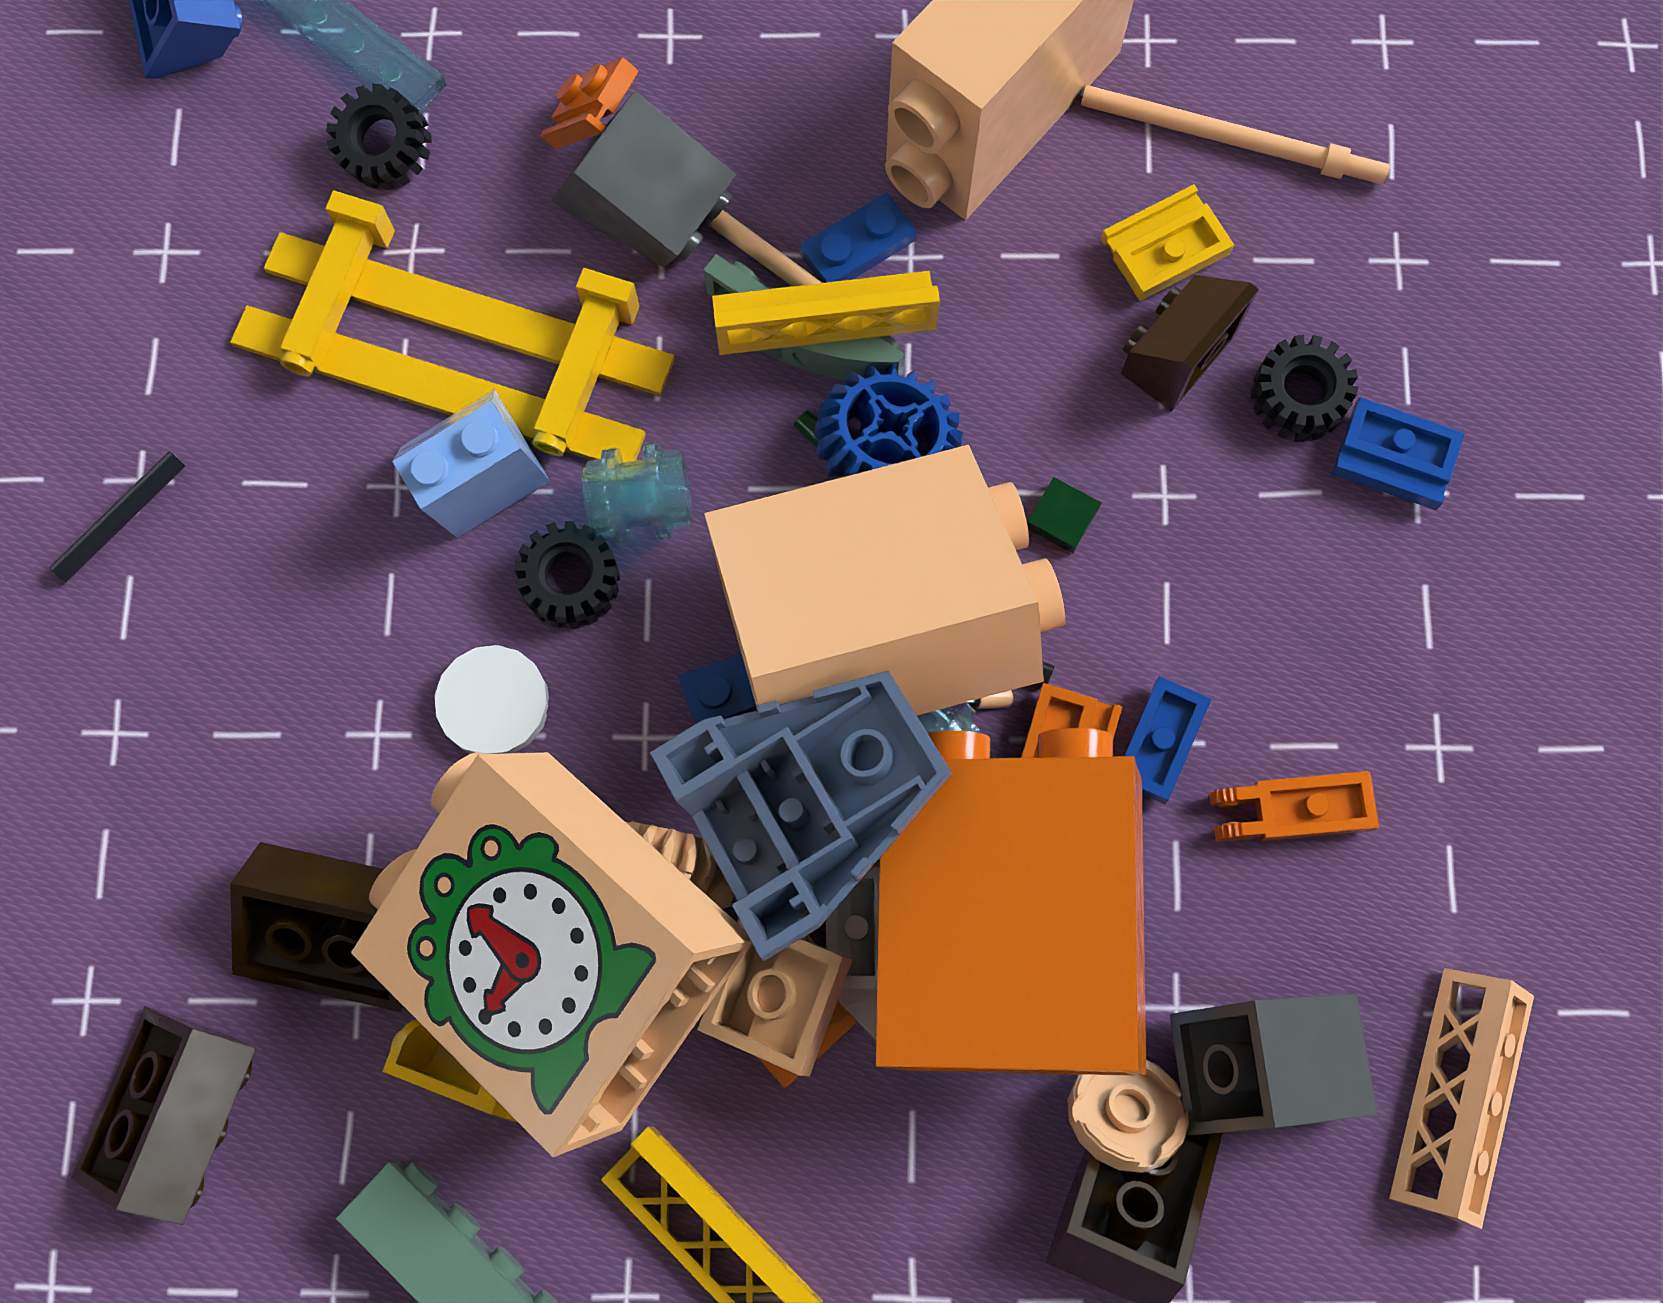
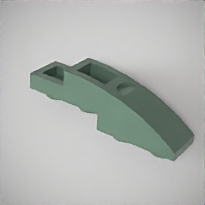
M717 254L703 269L706 291L711 297L714 295L769 289L758 282L757 276L746 265L738 261H733L731 264ZM889 335L760 350V352L788 365L840 380H845L851 371L863 377L865 370L871 364L881 375H885L886 370L892 364L895 365L899 376H903L905 353L901 351L899 344Z

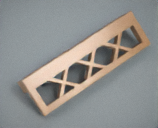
M1444 968L1389 1199L1482 1229L1534 999L1531 993L1512 980ZM1459 986L1484 990L1485 995L1481 1012L1462 1024L1454 1011ZM1450 1024L1454 1028L1451 1032H1449ZM1474 1032H1476L1475 1038H1474V1041H1473L1470 1035L1473 1034ZM1462 1041L1471 1055L1468 1069L1449 1081L1440 1067L1443 1054ZM1438 1082L1439 1085H1440V1088H1438L1437 1090H1435V1088H1436V1083ZM1462 1090L1461 1099H1460V1098L1458 1097V1095H1457V1092H1459V1091ZM1448 1099L1457 1114L1454 1129L1436 1140L1427 1125L1429 1113L1432 1108ZM1424 1140L1427 1146L1421 1149ZM1449 1148L1448 1155L1446 1158L1443 1151ZM1432 1158L1435 1159L1443 1173L1437 1199L1411 1192L1416 1168Z

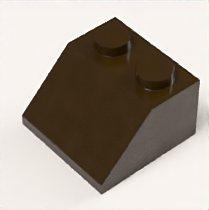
M1194 275L1182 291L1174 286L1165 295L1155 311L1159 315L1158 319L1150 328L1141 324L1126 342L1123 351L1128 356L1121 374L1172 412L1237 335L1259 288L1250 282Z

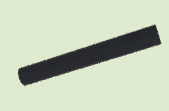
M168 451L72 544L49 569L67 583L185 465Z

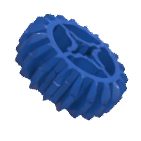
M872 364L865 370L863 377L851 371L849 376L845 378L844 385L836 383L830 389L828 399L821 403L818 412L819 421L816 422L814 429L815 440L819 441L816 449L817 459L827 461L825 468L827 478L836 476L846 477L922 457L916 450L918 442L915 440L916 435L920 432L924 434L928 444L929 453L927 455L961 447L963 432L957 430L960 423V413L948 411L951 404L950 395L935 396V379L922 385L916 381L915 369L907 374L906 377L898 375L894 364L886 370L885 375H881ZM856 416L861 422L860 430L862 433L860 438L853 441L847 422Z

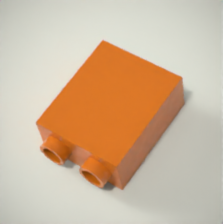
M1063 728L1044 731L1038 735V758H990V737L982 733L970 731L927 732L951 770L952 775L880 857L876 1067L898 1071L1146 1076L1142 778L1134 756H1113V735L1107 731L1097 729Z

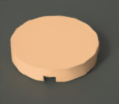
M1146 1060V1076L1078 1075L1067 1099L1069 1122L1079 1143L1097 1160L1120 1171L1142 1173L1163 1166L1183 1144L1189 1126L1188 1110L1184 1114L1183 1104L1180 1101L1182 1093L1177 1083L1159 1065Z

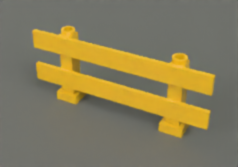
M334 190L325 208L334 224L325 246L279 232L265 263L264 270L268 274L306 285V290L293 319L247 305L230 341L233 347L280 361L284 368L301 376L309 377L312 372L450 416L490 391L495 390L526 440L532 441L533 446L538 450L553 456H563L564 452L632 473L646 436L645 431L584 411L598 377L660 397L675 360L674 355L614 336L619 322L633 325L640 306L634 283L583 268L576 285L582 309L576 324L368 260L367 258L373 245L388 248L395 232L383 205ZM351 299L552 362L559 366L546 399L335 332Z

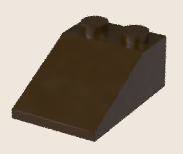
M1186 1132L1183 1144L1163 1166L1142 1173L1117 1170L1097 1160L1085 1149L1061 1211L1046 1263L1134 1303H1170L1185 1285L1223 1132L1187 1135Z

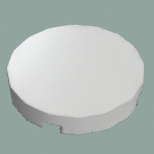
M499 645L476 647L457 657L441 675L435 693L436 717L445 735L466 753H515L527 747L544 727L549 700L548 686L535 663L518 650Z

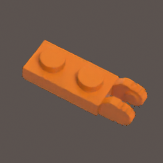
M1370 771L1263 780L1255 782L1252 786L1209 792L1210 805L1213 807L1229 808L1255 802L1257 821L1244 823L1228 822L1215 827V840L1218 842L1241 841L1260 837V841L1370 832L1379 829Z

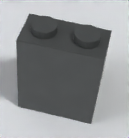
M634 90L607 123L603 132L598 135L551 200L653 262L665 267L677 256L685 261L703 238V235L697 231L706 216L714 220L732 198V194L726 188L734 179L736 173Z
M1357 993L1253 1000L1170 1014L1184 1114L1188 1110L1189 1126L1187 1135L1280 1128L1378 1115Z

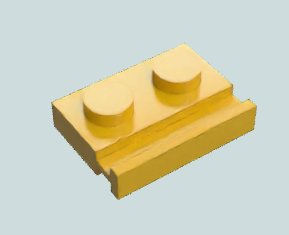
M1194 184L1103 230L1101 237L1103 245H1108L1114 255V262L1139 301L1229 256L1233 250V242L1208 204L1202 203L1197 195L1198 189Z

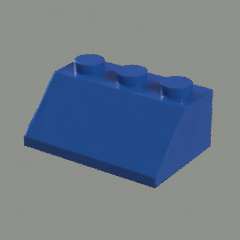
M128 0L145 78L156 79L220 58L224 55L234 37H238L241 31L242 15L240 8L234 5V0Z

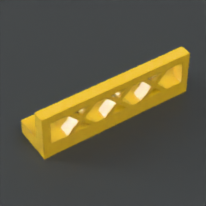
M930 271L712 296L719 355L936 330L940 305L938 286H932Z
M648 1126L631 1143L633 1147L601 1179L718 1303H738L730 1293H746V1303H753V1293L774 1292L784 1303H823V1300L654 1126ZM641 1156L661 1175V1197H636L620 1180ZM669 1185L681 1197H669ZM644 1204H661V1222ZM669 1204H689L703 1219V1241H679L669 1231ZM711 1228L723 1240H711ZM688 1248H703V1265L687 1250ZM711 1248H731L746 1263V1285H721L711 1275ZM753 1271L765 1284H753Z

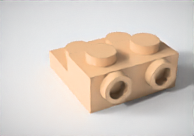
M739 919L737 923L745 930ZM801 938L771 958L763 961L752 943L704 1011L697 1030L799 1076L810 1077L853 959L812 943L811 940Z

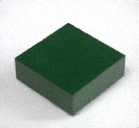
M1053 477L1027 521L1028 529L1074 554L1100 509L1102 502Z

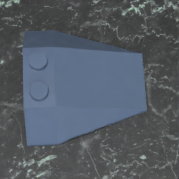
M889 671L813 690L814 696L779 705L777 701L757 705V711L723 719L719 715L701 720L650 752L676 802L694 819L737 899V902L732 904L763 961H766L818 929L952 775L948 765Z

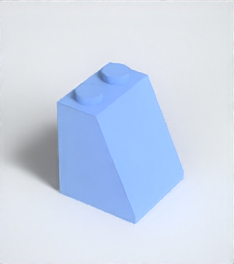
M495 390L490 391L402 445L392 461L420 509L457 538L550 482V479Z

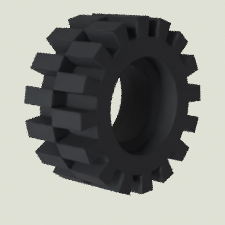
M372 84V92L364 85L356 87L358 98L354 99L350 94L346 93L340 98L347 105L345 109L341 111L334 106L330 113L338 122L337 124L327 123L326 132L334 138L327 141L328 149L336 155L333 159L340 167L368 187L377 189L379 184L385 190L395 189L393 180L404 186L411 182L406 172L411 170L416 175H419L423 170L416 163L418 157L426 160L429 159L430 151L423 145V143H432L431 133L424 128L429 124L426 118L419 112L420 110L397 90L391 87L387 90L382 84ZM386 119L392 121L396 128V135L391 146L379 155L367 154L363 148V139L367 130L379 120Z
M1297 335L1293 337L1290 344H1288L1286 339L1279 342L1274 351L1270 350L1263 360L1253 380L1255 384L1251 389V399H1258L1253 407L1256 416L1264 412L1267 415L1262 424L1268 430L1274 424L1281 427L1277 436L1286 439L1291 431L1295 432L1296 442H1304L1309 434H1312L1313 440L1322 438L1327 430L1331 433L1338 426L1353 405L1352 401L1358 392V386H1353L1358 379L1357 370L1347 371L1352 359L1347 353L1338 359L1335 353L1340 346L1331 341L1327 349L1320 347L1323 337L1313 335L1309 343L1305 344L1304 335ZM1295 372H1302L1313 376L1323 387V399L1314 405H1304L1296 402L1285 391V378Z
M565 521L564 529H558L555 522L546 525L547 534L541 536L536 530L529 536L532 545L528 547L522 544L518 552L522 560L521 562L515 561L514 571L518 576V579L515 580L517 588L528 608L542 622L547 619L552 627L560 629L562 623H568L570 629L580 628L579 622L586 619L591 625L598 621L596 614L600 610L607 614L612 607L610 603L611 597L617 598L619 592L617 580H620V573L612 549L609 548L607 541L601 534L596 536L593 528L585 524L582 530L577 528L574 521ZM564 557L578 558L585 562L589 568L586 584L579 591L572 594L557 593L547 583V574L550 567L557 560Z

